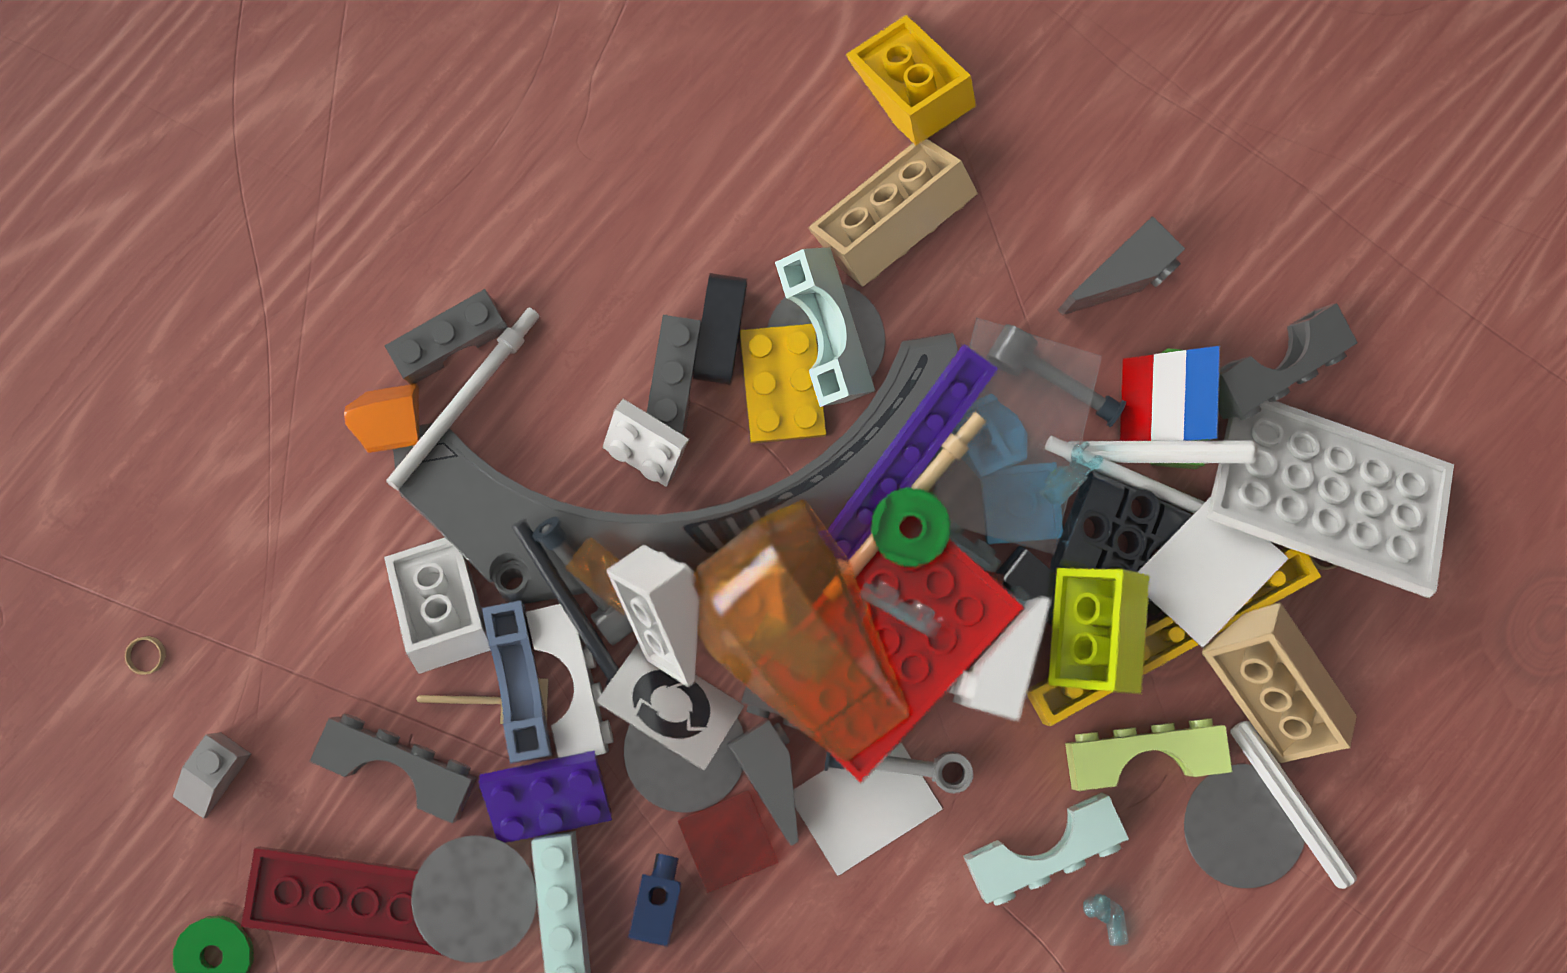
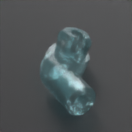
M1096 894L1095 897L1088 896L1083 902L1084 913L1089 918L1097 917L1106 924L1109 944L1112 946L1128 944L1127 927L1122 907L1106 895Z

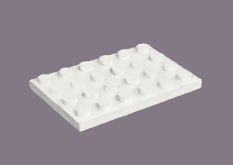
M1267 400L1260 404L1262 410L1248 419L1240 420L1239 416L1229 418L1224 441L1255 442L1257 458L1254 463L1218 464L1207 519L1430 598L1437 592L1454 464L1277 401L1269 402Z

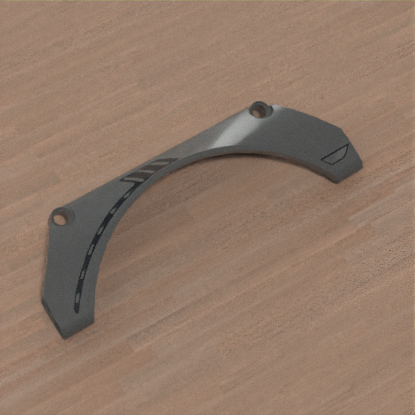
M946 333L902 341L885 381L866 410L844 435L824 453L794 474L759 492L729 503L696 511L661 515L619 514L590 510L567 504L527 489L499 473L473 453L450 428L402 485L399 493L489 582L495 583L497 590L507 603L522 601L524 604L556 599L512 528L515 523L522 519H526L534 532L545 520L551 517H558L561 521L560 527L567 535V543L604 590L614 588L606 570L642 545L658 553H665L670 559L679 564H686L693 574L810 554L957 354L958 348L953 333ZM433 423L419 425L420 439ZM414 446L393 449L395 469ZM938 450L937 453L934 455V457L931 459V461L928 463V465H927L926 468L923 470V472L927 469V467H928V466L933 462V460L936 458V456H937L939 450ZM539 541L573 595L587 593L554 550H548ZM511 579H523L518 588L513 590L506 589Z

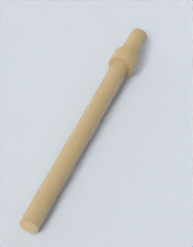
M974 412L955 436L953 434L948 436L941 445L944 449L911 488L923 489L928 492L955 459L960 460L969 450L967 447L968 443L987 421ZM872 534L822 592L831 601L835 602L879 550L876 547Z

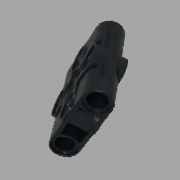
M1090 470L1079 487L1062 535L1053 554L1050 570L1056 574L1057 568L1110 569L1137 573L1152 558L1154 549L1156 548L1159 551L1193 514L1157 499L1156 495L1151 491L1137 490L1097 471ZM1134 498L1141 504L1139 517L1135 516L1131 509ZM1087 518L1094 524L1095 529L1092 537H1088L1084 532L1083 526ZM1121 533L1128 540V547L1125 552H1122L1118 547V537ZM1148 597L1147 613L1156 616L1162 609Z

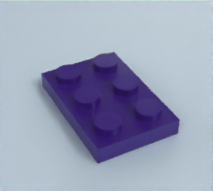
M595 750L479 775V786L496 839L503 843L612 821L611 807Z

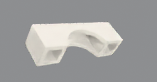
M560 604L526 612L534 650L544 651L559 658L569 669L574 683V696L571 706L566 714L551 726L558 758L594 750L596 755L607 753L609 751L608 744L613 743V735L609 720L602 721L599 708L602 705L596 702L603 692L600 682L594 684L591 668L596 667V660L587 646H585L584 641Z

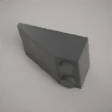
M1152 216L1070 294L1058 311L1065 315L1141 292L1150 283L1156 288L1181 264L1176 257L1185 248Z

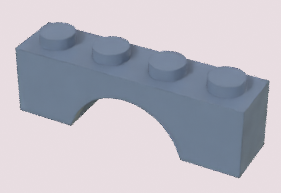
M522 601L482 608L488 644L494 660L500 688L503 727L510 763L515 764L553 756L525 605Z

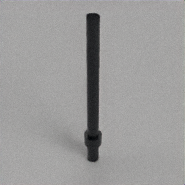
M526 519L518 521L512 526L514 532L608 679L606 681V685H608L619 670L617 664L543 546L533 538L534 532Z

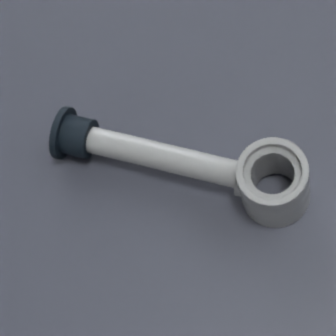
M827 751L824 771H828V768L844 769ZM945 752L934 758V762L888 756L876 769L932 777V781L936 782L942 790L948 793L964 791L969 787L973 779V768L970 762L957 752ZM949 762H958L963 768L962 777L953 783L945 781L942 777L943 767Z

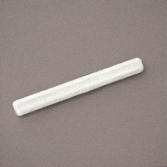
M1068 441L1072 445L1114 463H1254L1257 458V446L1253 441ZM1065 458V460H1067L1068 462H1070V463H1075V462H1073V461L1068 460V459Z
M1242 721L1230 730L1231 735L1336 887L1345 889L1357 880L1356 874L1249 721Z

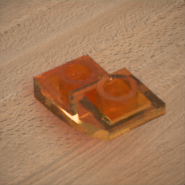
M588 537L566 565L565 569L624 616V608L606 571L620 560L592 537Z

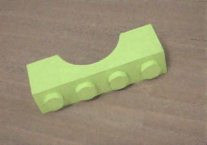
M1212 718L1191 720L1189 721L1190 728L1175 730L1174 723L1151 725L1152 733L1137 734L1136 727L1113 730L1114 737L1099 739L1098 732L1076 734V742L1065 743L1071 788L1081 791L1117 786L1120 773L1127 762L1137 754L1149 750H1158L1170 756L1176 761L1186 776L1197 777L1232 772L1226 726L1213 725Z

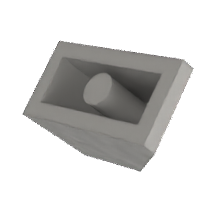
M221 732L206 734L182 767L173 797L203 819L207 818L251 756V753Z

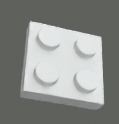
M622 399L614 410L602 448L607 450L616 460L626 462L641 471L647 479L657 481L667 487L675 475L689 439Z

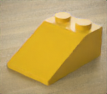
M907 15L847 53L848 60L890 119L915 145L929 138L976 106L971 75Z

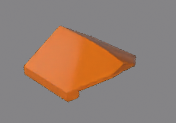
M417 383L367 391L345 406V424L368 453L414 446L420 440L419 387Z

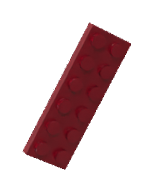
M260 846L254 848L241 927L444 956L424 939L413 916L412 890L419 869Z

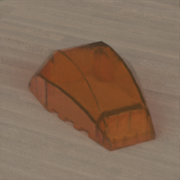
M802 499L758 519L697 567L694 572L696 581L693 584L699 597L697 633L709 653L763 701L843 762L852 759L910 716L892 667L889 666L883 652V645L879 634L875 631L870 619L864 596L859 591L851 563L806 500Z

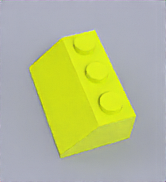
M1057 568L1048 685L1141 694L1150 575L1126 570Z

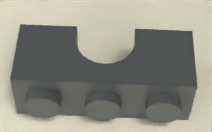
M483 289L384 346L402 378L410 384H415L444 368L443 362L454 353L470 346L479 348L499 337L508 325L492 297Z
M663 315L647 414L685 436L701 320Z

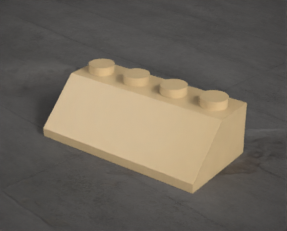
M925 139L918 145L912 143L808 228L824 248L831 247L835 262L848 276L863 287L871 280L877 278L895 260L904 256L911 247L927 234L935 231L953 213L962 209L978 192L962 161L930 140Z
M1281 603L1246 612L1203 647V655L1279 764L1350 748L1357 715Z

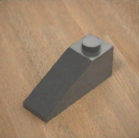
M765 719L727 745L787 842L793 846L798 842L790 753L785 747L786 744L790 743V740L779 723L772 726L770 721Z

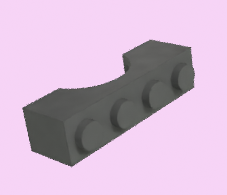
M1337 303L1315 309L1287 326L1289 337L1288 349L1285 358L1277 368H1267L1251 356L1231 361L1219 368L1218 411L1223 419L1239 416L1240 420L1248 419L1262 410L1260 404L1267 400L1274 402L1288 395L1291 392L1288 388L1295 382L1302 384L1316 377L1319 374L1317 368L1324 364L1326 367L1331 366L1347 357L1345 351L1358 342Z
M344 713L342 718L333 717L328 719L309 762L344 777L354 775L360 768L371 761L381 760L394 763L410 776L416 790L417 809L450 823L460 819L478 778L469 773L471 767L453 759H449L448 763L434 758L435 751L419 744H414L412 748L398 743L400 736L390 731L379 728L378 732L375 733L363 728L365 721L355 716Z

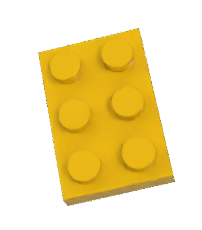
M813 324L740 330L750 442L762 443L825 437L823 406H819L809 373L818 356L816 332Z

